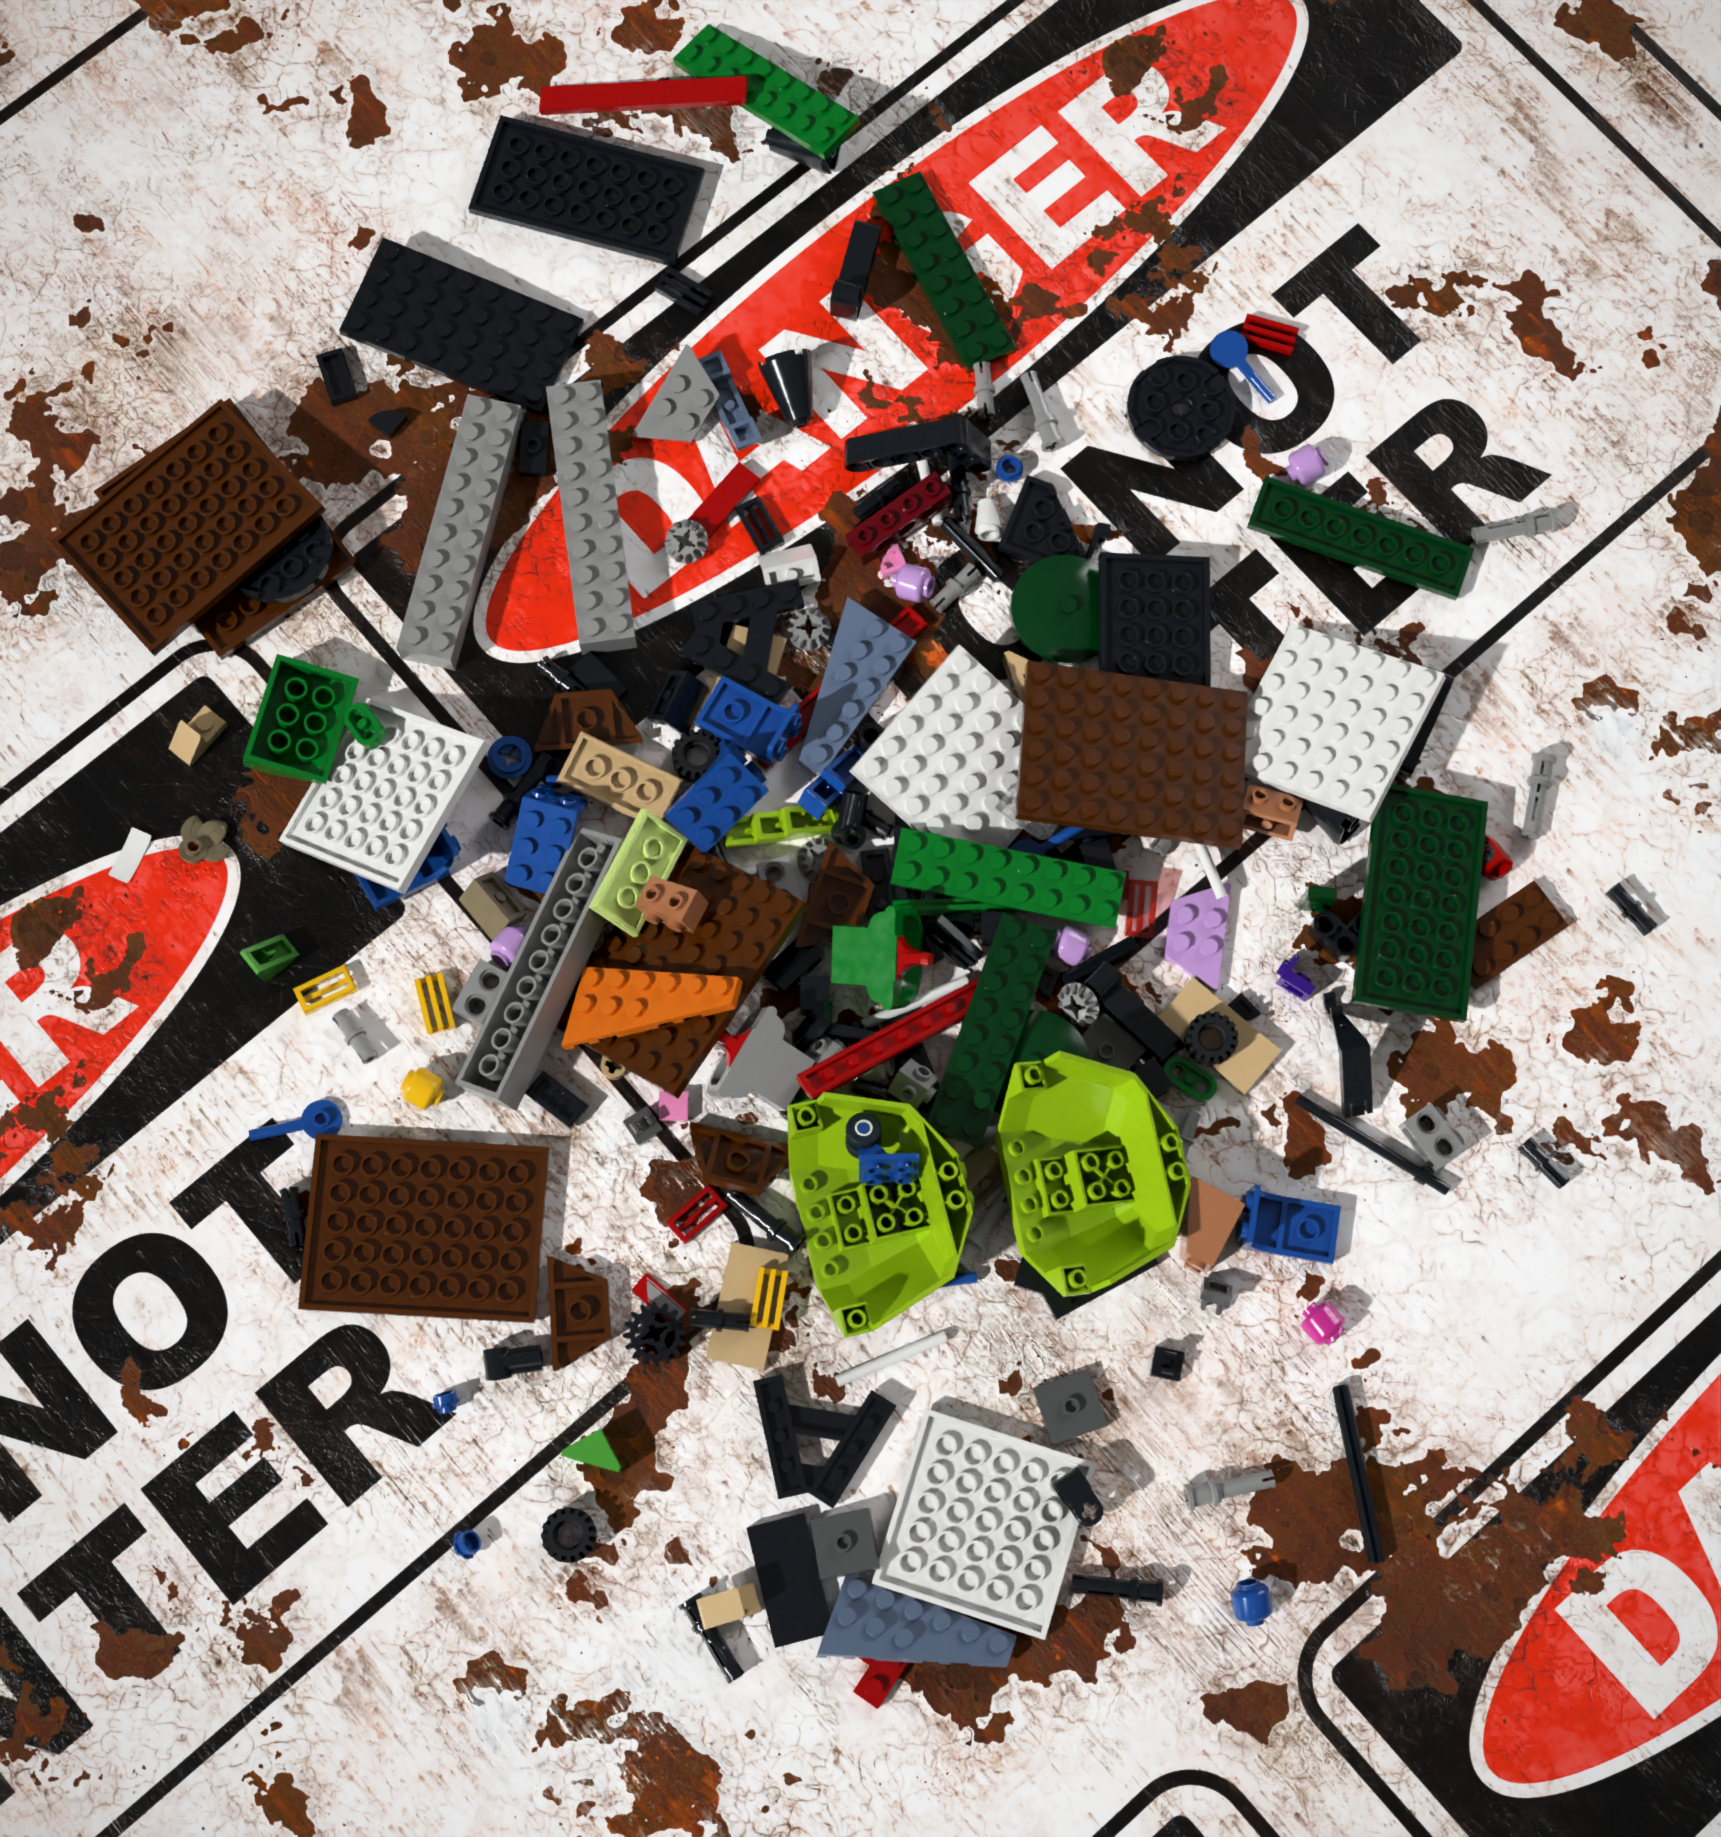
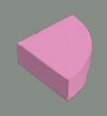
M898 543L890 547L882 559L880 569L882 580L892 577L896 571H899L903 565L907 564Z

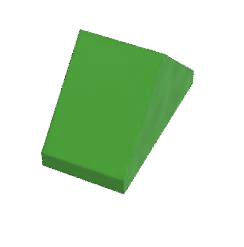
M284 934L245 948L240 952L241 956L264 983H267L300 956Z
M602 1429L593 1432L562 1450L561 1456L618 1473L622 1471V1466Z

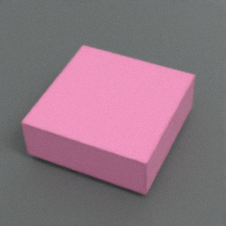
M659 1091V1122H688V1091H683L678 1099L665 1091Z

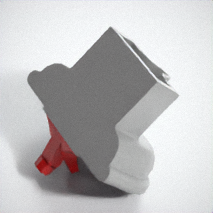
M773 1006L762 1007L755 1010L745 1020L735 1036H730L723 1032L715 1045L720 1047L724 1054L711 1075L707 1092L712 1098H742L751 1093L777 1111H786L787 1106L790 1105L800 1088V1084L796 1080L797 1074L812 1067L815 1060L783 1040L785 1025L777 1016V1009Z

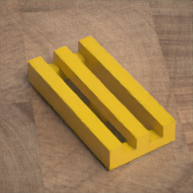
M346 964L293 988L306 1016L359 991ZM344 974L345 978L303 997L302 993ZM347 984L349 985L348 987L307 1006V1003L321 996H324L340 987H343Z
M439 972L433 976L428 975L422 979H414L427 1034L433 1035L455 1029L456 1024L443 973ZM434 982L439 983L448 1024L443 1025L433 985ZM423 985L428 986L437 1027H432Z
M759 1267L750 1320L751 1327L779 1331L788 1271ZM764 1275H769L763 1320L760 1322L757 1321L763 1279ZM775 1277H781L774 1324L768 1323Z

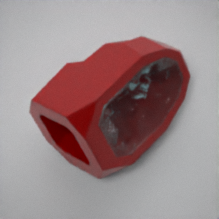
M1485 834L1481 874L1490 881H1495L1503 878L1512 870L1513 862L1494 838Z

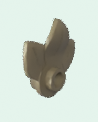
M194 815L188 818L182 825L180 832L183 841L179 845V854L187 863L198 864L203 860L213 863L219 862L231 853V850L222 843L227 832L226 822L211 820L203 824L200 818ZM198 847L196 851H190L188 848Z

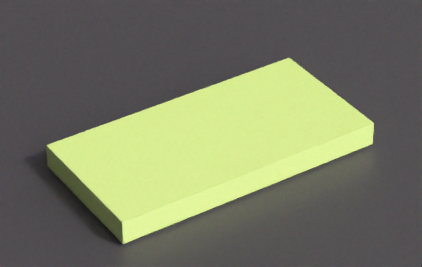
M646 808L640 809L589 908L632 937H637L646 921L642 917L643 913L636 906L650 876L664 880L668 879L688 838Z

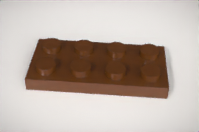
M1535 880L1476 920L1470 980L1475 990L1569 926Z

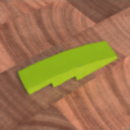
M837 804L819 821L801 806L783 807L780 811L757 812L751 816L742 817L723 836L725 849L785 842L831 833L832 825L838 821Z

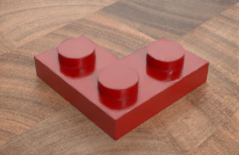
M859 1658L867 1663L869 1667L853 1692L876 1709H879L909 1662L875 1661L871 1658Z

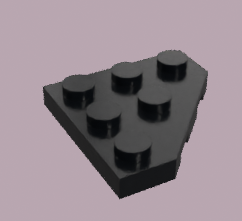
M1027 475L999 543L998 551L1033 564L1054 555H1074L1083 558L1085 554V549L1073 530V524L1057 497L1054 485Z

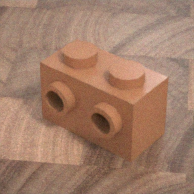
M1249 784L1244 799L1243 828L1292 841L1304 799Z
M650 876L636 906L643 913L642 917L652 924L658 925L661 922L676 932H681L683 929L694 933L709 903L698 890Z

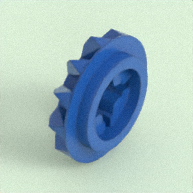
M516 736L499 738L491 745L487 755L491 771L500 779L505 778L512 781L520 776L523 777L531 766L533 758L531 748L527 742ZM515 750L514 756L519 762H511L506 767V760L502 755L509 756Z

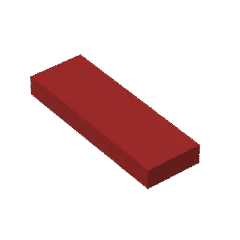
M738 462L688 520L701 524L709 540L735 511V507L739 506L760 483V478Z

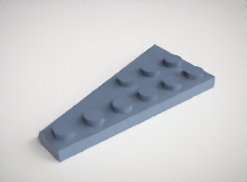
M847 597L799 758L800 764L818 776L840 754L917 643L849 597Z
M854 1574L844 1578L816 1658L834 1656L853 1660L855 1658H871L875 1661L909 1663L927 1661L950 1665V1663H965L970 1666L1006 1668L1017 1636L930 1602L872 1584V1580Z

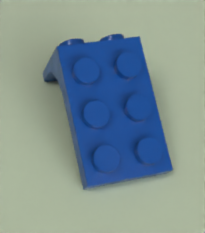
M723 675L694 721L695 726L706 732L709 731L712 735L728 744L733 742L741 751L772 768L777 761L781 762L784 759L789 748L786 746L791 737L794 739L797 737L803 725L800 723L802 715L800 714L799 704L794 702L790 709L779 706Z
M722 740L719 743L720 752L713 764L664 813V816L702 853L708 852L769 791L764 783L767 778L762 774L763 772L752 761L747 764L748 760L733 742L727 745Z
M539 784V787L533 788L526 793L521 801L504 883L546 894L565 852L570 848L581 814L587 808L589 801L583 799V796L579 793L568 791L564 794L556 792L555 787L546 784Z
M447 822L405 894L355 874L375 911L457 872L461 847L457 838L454 835L450 836L446 830Z
M1256 1184L1247 1190L1245 1195L1242 1194L1241 1202L1245 1204L1242 1210L1244 1216L1242 1222L1237 1225L1235 1240L1240 1241L1239 1249L1328 1265L1334 1263L1341 1206L1271 1194L1262 1191L1261 1185Z

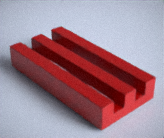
M1247 313L1241 335L1246 339L1247 344L1291 356L1299 328ZM1247 331H1248V332L1255 333V334L1262 335L1263 337L1268 338V339H1276V340H1280V341H1283V342H1287V343H1289V344H1288V345H1285V344H1281V343L1274 342V341H1271V340H1267V339H1264V338H1260V337H1257V336H1253V335L1247 334Z
M708 1184L665 1223L682 1243L686 1245L728 1208L729 1205ZM710 1193L713 1196L679 1227L675 1225L682 1216L707 1194ZM716 1202L720 1204L686 1235L682 1233Z

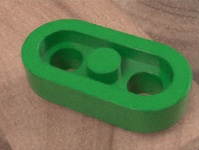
M360 702L351 705L346 710L344 723L357 742L368 750L379 747L385 740L386 730L374 712L364 703Z
M1182 1056L1171 1057L1163 1067L1164 1072L1174 1084L1173 1087L1197 1102L1209 1101L1217 1091L1215 1078ZM1179 1068L1182 1071V1075L1180 1077L1174 1076L1172 1069ZM1199 1083L1204 1084L1206 1092H1199L1196 1089V1085Z

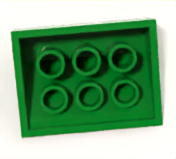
M277 654L244 753L243 766L271 775L326 785L345 727L344 714L352 705L359 679Z

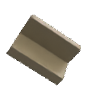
M493 871L474 878L459 898L462 905L492 941L503 928L522 921L528 914Z
M983 1142L980 1148L975 1147L962 1160L967 1170V1178L965 1179L967 1190H971L974 1197L973 1212L1004 1183L998 1153Z

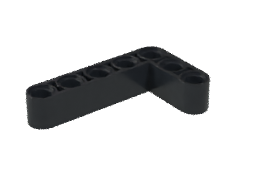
M961 417L948 418L845 440V469L849 472H865L948 455L954 457L971 472L981 473L992 468L990 439L969 420Z

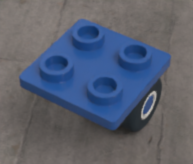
M857 1113L848 1120L845 1144L848 1152L853 1157L859 1159L860 1183L876 1186L883 1182H895L904 1185L918 1180L919 1153L888 1154L880 1146V1121L870 1113Z

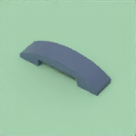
M721 350L699 358V362L720 394V398L714 408L736 450L739 451L762 442V436L743 403Z

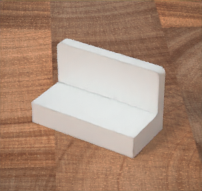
M811 544L758 556L765 586L795 579L799 580L800 586L821 581L817 557Z

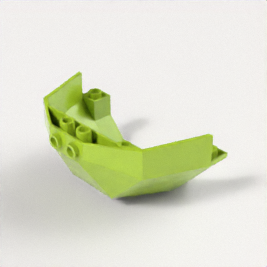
M1060 1050L1042 1061L1015 1063L998 1123L995 1142L1018 1252L1063 1297L1090 1294L1107 1287L1175 1247L1191 1187L1190 1172L1186 1165L1183 1142L1180 1138L1178 1127L1136 1073Z
M823 1092L816 1100L788 1105L789 1178L802 1231L806 1236L805 1243L817 1291L844 1338L873 1332L955 1278L973 1214L972 1208L974 1207L973 1194L971 1190H967L965 1182L967 1178L965 1164L963 1161L960 1162L958 1153L910 1104ZM861 1112L870 1113L877 1117L881 1124L880 1146L888 1154L919 1153L918 1180L904 1185L895 1182H883L876 1186L860 1183L859 1159L853 1157L848 1152L845 1144L848 1120L853 1115Z

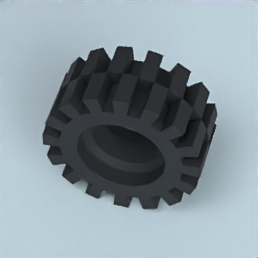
M691 729L687 735L685 732L680 735L681 738L675 740V746L672 747L671 751L675 771L678 772L681 778L685 777L686 781L690 783L692 780L697 781L709 769L720 752L719 740L716 737L713 738L712 733L709 731L705 734L703 729H699L698 732H694V729ZM701 747L707 751L708 759L703 765L694 766L687 761L686 755L691 748Z
M1208 1011L1202 1015H1197L1187 1027L1184 1042H1186L1185 1048L1190 1052L1192 1059H1197L1200 1064L1206 1063L1207 1066H1213V1064H1222L1231 1057L1238 1045V1030H1235L1234 1027L1236 1025L1233 1021L1230 1022L1228 1020V1016H1222L1220 1012L1210 1013ZM1207 1028L1218 1030L1222 1035L1221 1046L1216 1049L1204 1047L1200 1041L1201 1032Z
M565 1507L556 1510L547 1517V1521L542 1526L541 1539L543 1541V1548L546 1549L550 1557L559 1562L574 1563L584 1559L592 1552L597 1540V1529L592 1518L586 1512L577 1508ZM566 1523H573L580 1529V1540L573 1547H565L558 1540V1530Z

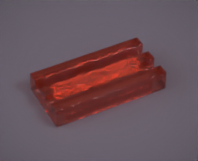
M1128 880L1124 936L1154 938L1158 881ZM1136 885L1139 886L1136 931H1132ZM1146 886H1149L1151 888L1147 932H1142Z

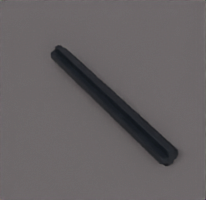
M1347 1384L1337 1385L1332 1390L1368 1562L1370 1564L1382 1563L1385 1561V1554L1350 1388Z

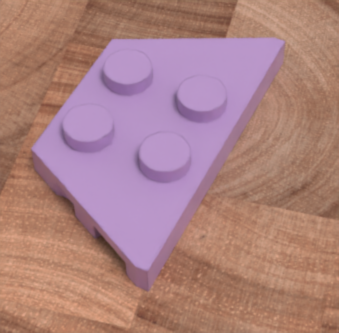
M1231 883L1223 884L1228 896L1220 900L1216 899L1213 889L1210 888L1174 899L1170 903L1163 958L1174 965L1180 966L1185 973L1191 977H1196L1209 986L1210 990L1216 992L1219 986Z

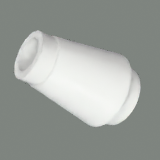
M984 498L978 501L975 533L981 541H994L1000 537L1002 526L994 501Z

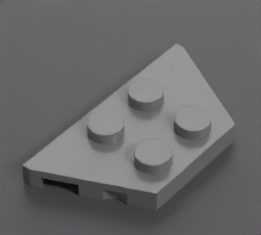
M685 345L632 433V436L635 438L692 443L720 398V394L689 345Z

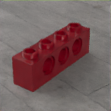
M934 471L845 534L847 544L862 565L865 566L935 514L953 503L952 493L936 471Z

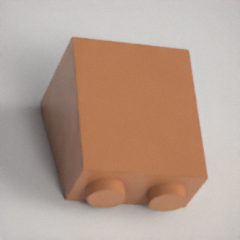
M1192 1176L1190 1178L1191 1187L1181 1221L1180 1260L1185 1262L1184 1267L1200 1274L1201 1271L1206 1273L1214 1266L1245 1204Z

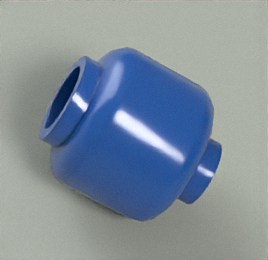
M1249 1578L1238 1581L1236 1587L1232 1589L1231 1601L1235 1618L1246 1622L1247 1626L1251 1627L1264 1624V1619L1269 1617L1273 1611L1268 1586L1260 1583L1259 1579Z

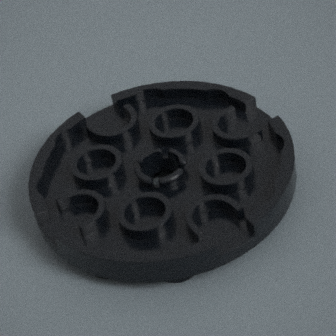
M1170 356L1157 360L1155 364L1149 366L1144 371L1142 370L1137 375L1129 390L1126 414L1132 433L1147 450L1165 459L1189 461L1212 453L1226 440L1235 420L1236 400L1230 383L1227 384L1216 367L1195 357ZM1183 403L1188 407V411L1179 415L1175 411L1174 405Z
M322 515L284 546L281 556L280 554L273 555L236 588L253 600L274 604L293 601L313 590L326 575L331 565L334 550L330 528Z

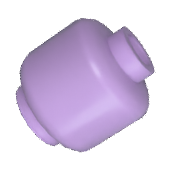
M1307 444L1288 456L1289 466L1285 468L1293 482L1298 479L1302 485H1308L1325 474V467L1328 465V462L1319 446L1314 448L1311 444Z
M905 564L899 571L894 573L892 587L895 588L896 595L900 599L921 603L926 598L931 597L935 587V578L931 576L930 570L926 567Z
M1066 924L1053 930L1057 932L1051 948V955L1054 959L1076 966L1082 960L1089 958L1093 946L1089 944L1090 939L1086 931Z
M508 926L503 928L490 944L492 952L490 955L493 961L504 969L511 967L527 931L522 927Z

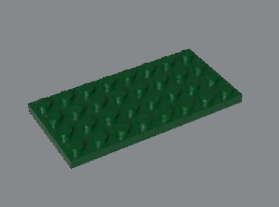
M1391 784L1371 823L1351 1003L1464 1023L1467 1020L1488 810L1487 801Z

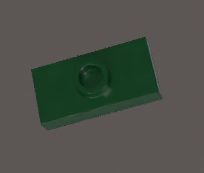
M1313 885L1308 886L1299 900L1298 910L1312 912L1328 911L1337 899V889Z

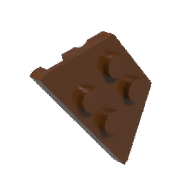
M612 688L557 692L553 697L534 751L572 749L581 731L610 745L643 743V737Z
M828 843L808 903L809 907L805 912L794 946L796 948L832 943L833 925H862L875 885L833 843Z
M694 1122L690 1123L689 1133L702 1182L705 1184L760 1196L789 1166L788 1144Z
M548 1256L552 1365L555 1372L560 1371L612 1340L608 1279L565 1263L555 1257Z

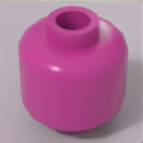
M1313 1302L1302 1312L1305 1319L1302 1321L1301 1328L1317 1345H1324L1326 1343L1330 1346L1346 1331L1343 1328L1345 1324L1344 1317L1329 1302H1323L1320 1305Z

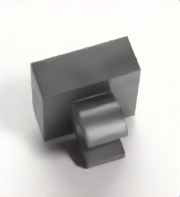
M645 1106L623 1121L639 1147L663 1132L662 1127L648 1106Z
M1204 1277L1200 1292L1201 1310L1204 1311L1207 1303L1211 1302L1217 1305L1216 1315H1220L1223 1311V1306L1228 1308L1230 1305L1233 1286Z

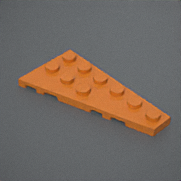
M584 967L561 1046L565 1050H570L582 1043L595 1044L599 1043L600 1039L615 1035L619 1038L660 1028V1024L668 1022L676 1024L684 1022L685 1018L697 1015L705 1017L736 1009L743 982L739 977Z

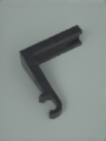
M1335 992L1324 993V1009L1332 1023L1339 1052L1342 1114L1344 1118L1351 1117L1350 1104L1353 1117L1365 1115V1110L1367 1114L1373 1113L1370 1045L1367 1039L1343 1014L1342 1005H1336Z

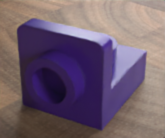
M1294 955L1290 961L1285 959L1276 973L1280 975V978L1276 984L1305 1002L1316 986L1311 983V979L1306 975L1292 971L1300 958Z

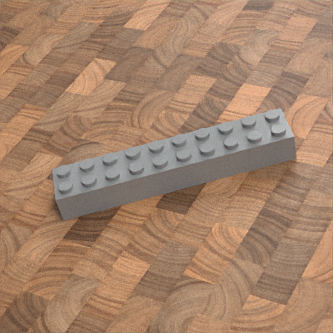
M592 380L547 386V400L581 653L585 655L589 651L595 654L637 648L601 381Z
M467 394L396 647L401 659L456 670L519 441L521 421H524L521 405Z
M580 826L577 827L570 848L565 852L454 1084L474 1096L517 1111L581 976L583 968L607 919L590 909L589 905L624 841L623 839Z

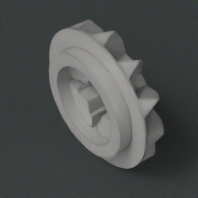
M683 519L673 523V526L666 531L667 536L664 544L668 551L667 554L676 562L691 564L701 559L708 547V536L703 526L698 522ZM689 534V540L692 541L695 547L685 546L682 549L683 543L677 537H686Z
M809 607L800 611L796 610L795 614L789 618L787 625V635L791 643L804 651H814L823 647L831 635V625L828 616H825L819 609L815 610ZM807 620H810L813 627H817V629L812 630L811 638H808L806 630H801V628L806 626Z
M812 838L809 842L802 845L798 853V868L802 875L810 881L816 882L821 863L812 868L815 861L813 853L819 856L823 853L825 854L828 843H833L826 838Z
M1077 982L1068 983L1062 987L1061 992L1057 995L1060 1000L1057 1007L1063 1009V1017H1069L1071 1024L1078 1023L1083 1027L1097 1019L1100 1009L1099 1002L1092 990L1084 984ZM1075 1001L1076 1004L1084 1007H1082L1079 1010V1008L1077 1006L1072 1005V1003Z

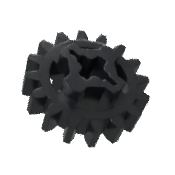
M652 1302L651 1309L648 1310L642 1304L640 1305L642 1313L638 1315L632 1311L630 1314L634 1318L633 1323L625 1322L624 1324L630 1329V1332L624 1333L623 1338L631 1340L625 1347L627 1350L635 1349L636 1351L632 1357L636 1360L642 1356V1364L647 1366L650 1360H653L655 1367H659L660 1360L662 1359L667 1364H670V1355L680 1356L677 1350L678 1346L686 1347V1343L681 1340V1336L688 1335V1331L680 1329L685 1320L684 1318L675 1319L678 1314L676 1309L670 1313L667 1312V1303H664L661 1309H658L656 1302ZM653 1315L664 1316L670 1321L665 1323L655 1321ZM643 1320L645 1326L642 1334L636 1337L637 1327ZM653 1327L658 1331L663 1329V1333L660 1334L661 1340L657 1342L653 1338L647 1339L651 1335L650 1329ZM675 1332L674 1342L668 1349L666 1345L669 1335ZM649 1345L656 1348L658 1354L647 1353L641 1348Z

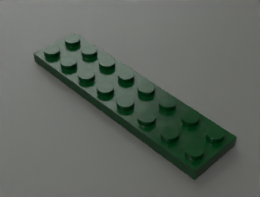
M919 171L872 192L874 202L967 374L974 372L973 364L977 362L983 368L982 361L992 364L1016 353L1017 348L922 173Z
M1268 476L1264 478L1247 525L1248 529L1455 601L1458 598L1474 548Z
M1002 913L927 1120L938 1134L976 1148L981 1147L1057 932Z

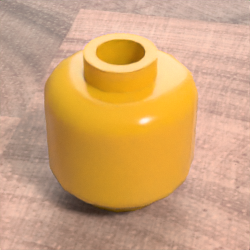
M419 1067L415 1071L411 1069L400 1086V1090L403 1091V1099L421 1110H427L432 1104L438 1106L446 1092L441 1089L443 1079L424 1067Z

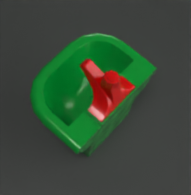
M907 904L888 906L885 911L873 915L869 926L833 925L831 983L864 985L867 987L870 998L876 1003L882 1004L885 1010L905 1008L913 1003L921 985L922 966H930L934 962L933 953L923 952V925L920 915L914 907Z

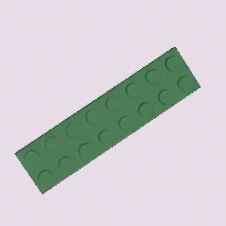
M707 24L673 58L675 66L696 79L747 76L749 81L747 105L739 106L824 160L861 125L859 116L710 24Z
M901 828L890 885L1115 929L1126 872Z

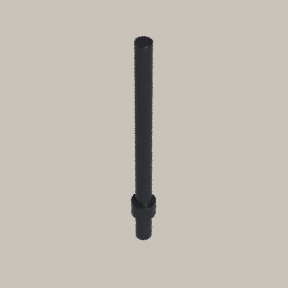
M1299 1094L1294 1104L1414 1176L1413 1180L1423 1186L1427 1184L1443 1195L1448 1193L1451 1185L1431 1174L1432 1170L1424 1165H1421V1167L1302 1094Z

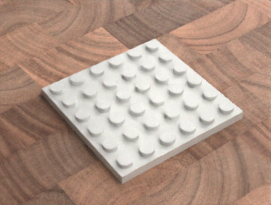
M1291 623L1247 706L1245 777L1372 823L1446 679L1445 674Z
M959 644L849 772L913 830L1007 849L1029 822L1027 820L1015 819L1023 702Z
M363 696L360 703L368 706L386 730L385 740L379 747L368 750L357 742L350 730L345 726L327 784L312 782L279 841L293 849L405 894L490 745L483 739Z
M925 1408L880 1553V1569L875 1570L872 1584L1045 1640L1079 1522L1068 1506L1063 1503L1056 1493L1052 1483L1073 1468L1078 1467L1089 1484H1091L1097 1463Z

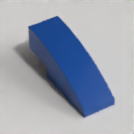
M854 743L825 767L821 775L804 789L797 804L819 821L842 799L843 791L851 790L859 780L849 770L865 752Z

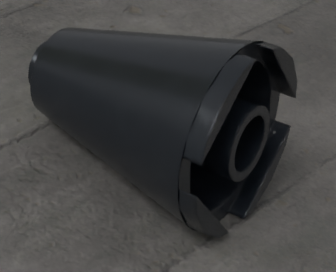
M773 127L767 130L765 137L766 145H769L770 151L824 174H832L830 169H835L837 166L841 145L824 160Z
M794 349L776 353L765 358L766 364H763L761 361L758 362L759 371L787 425H793L794 429L808 426L809 420L813 419L812 355L809 349H802L803 354H795Z
M1306 799L1303 800L1302 807L1333 843L1338 846L1339 844H1344L1360 826L1358 823L1360 821L1359 818Z

